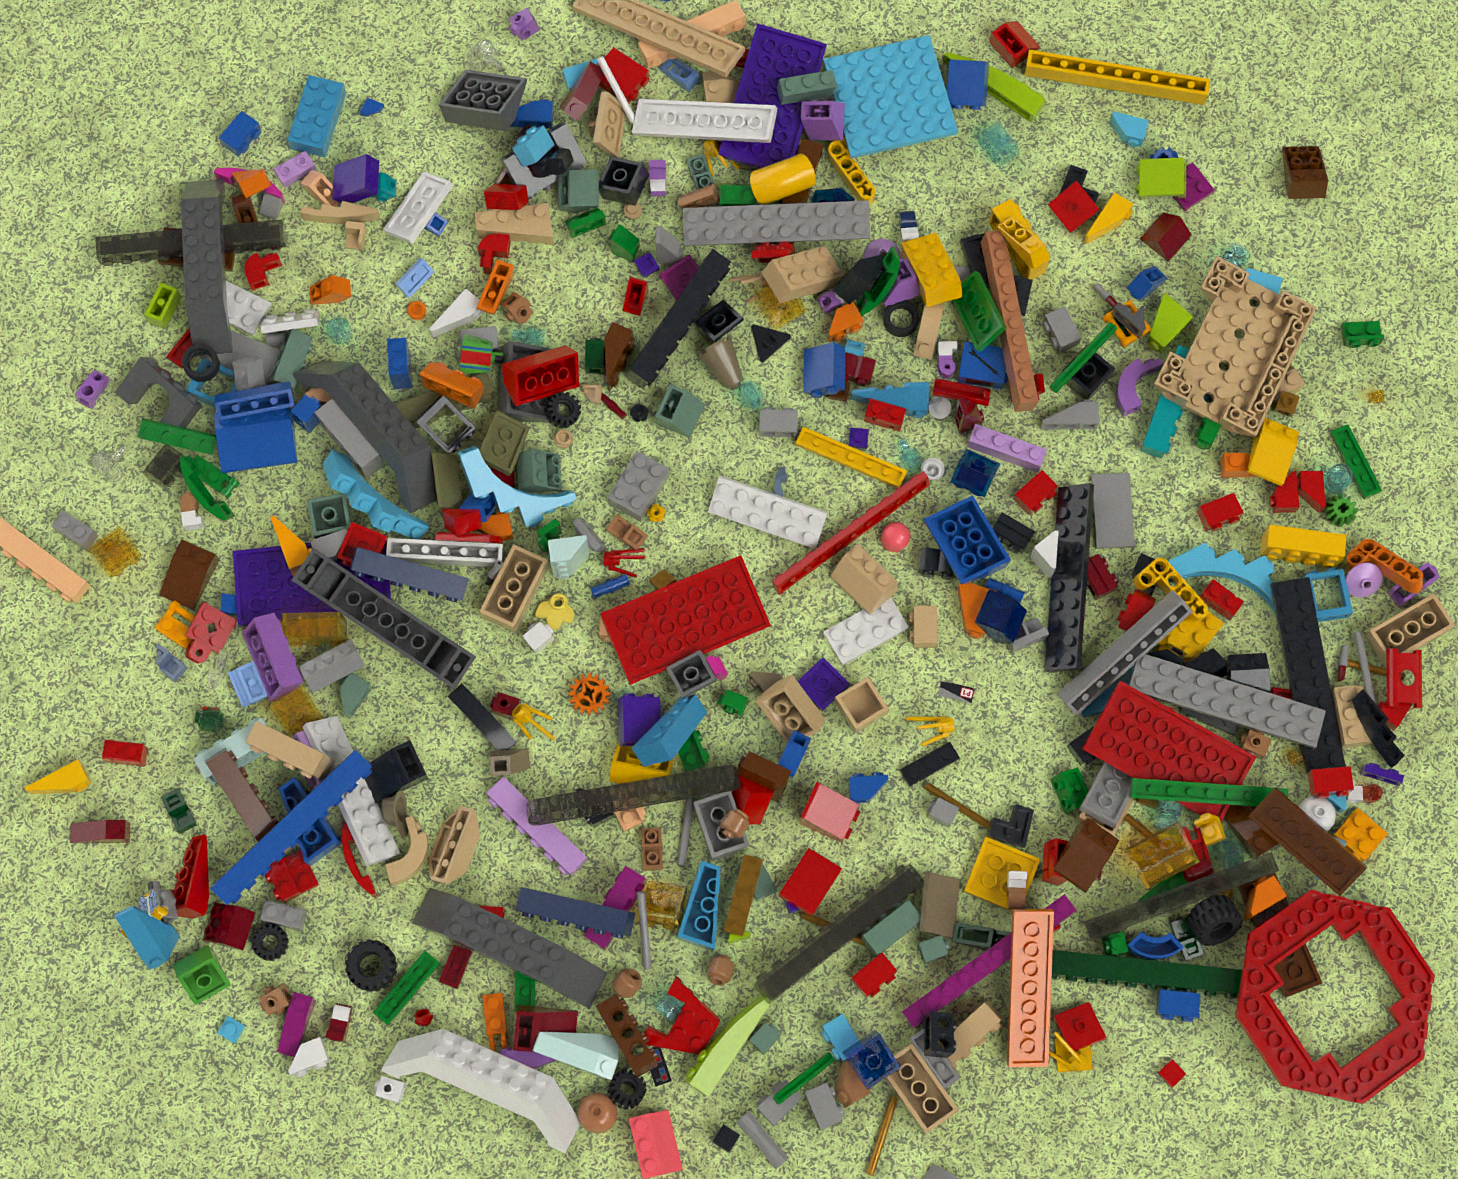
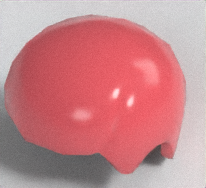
M892 522L883 529L880 541L887 551L897 553L908 545L911 534L908 527L903 523Z

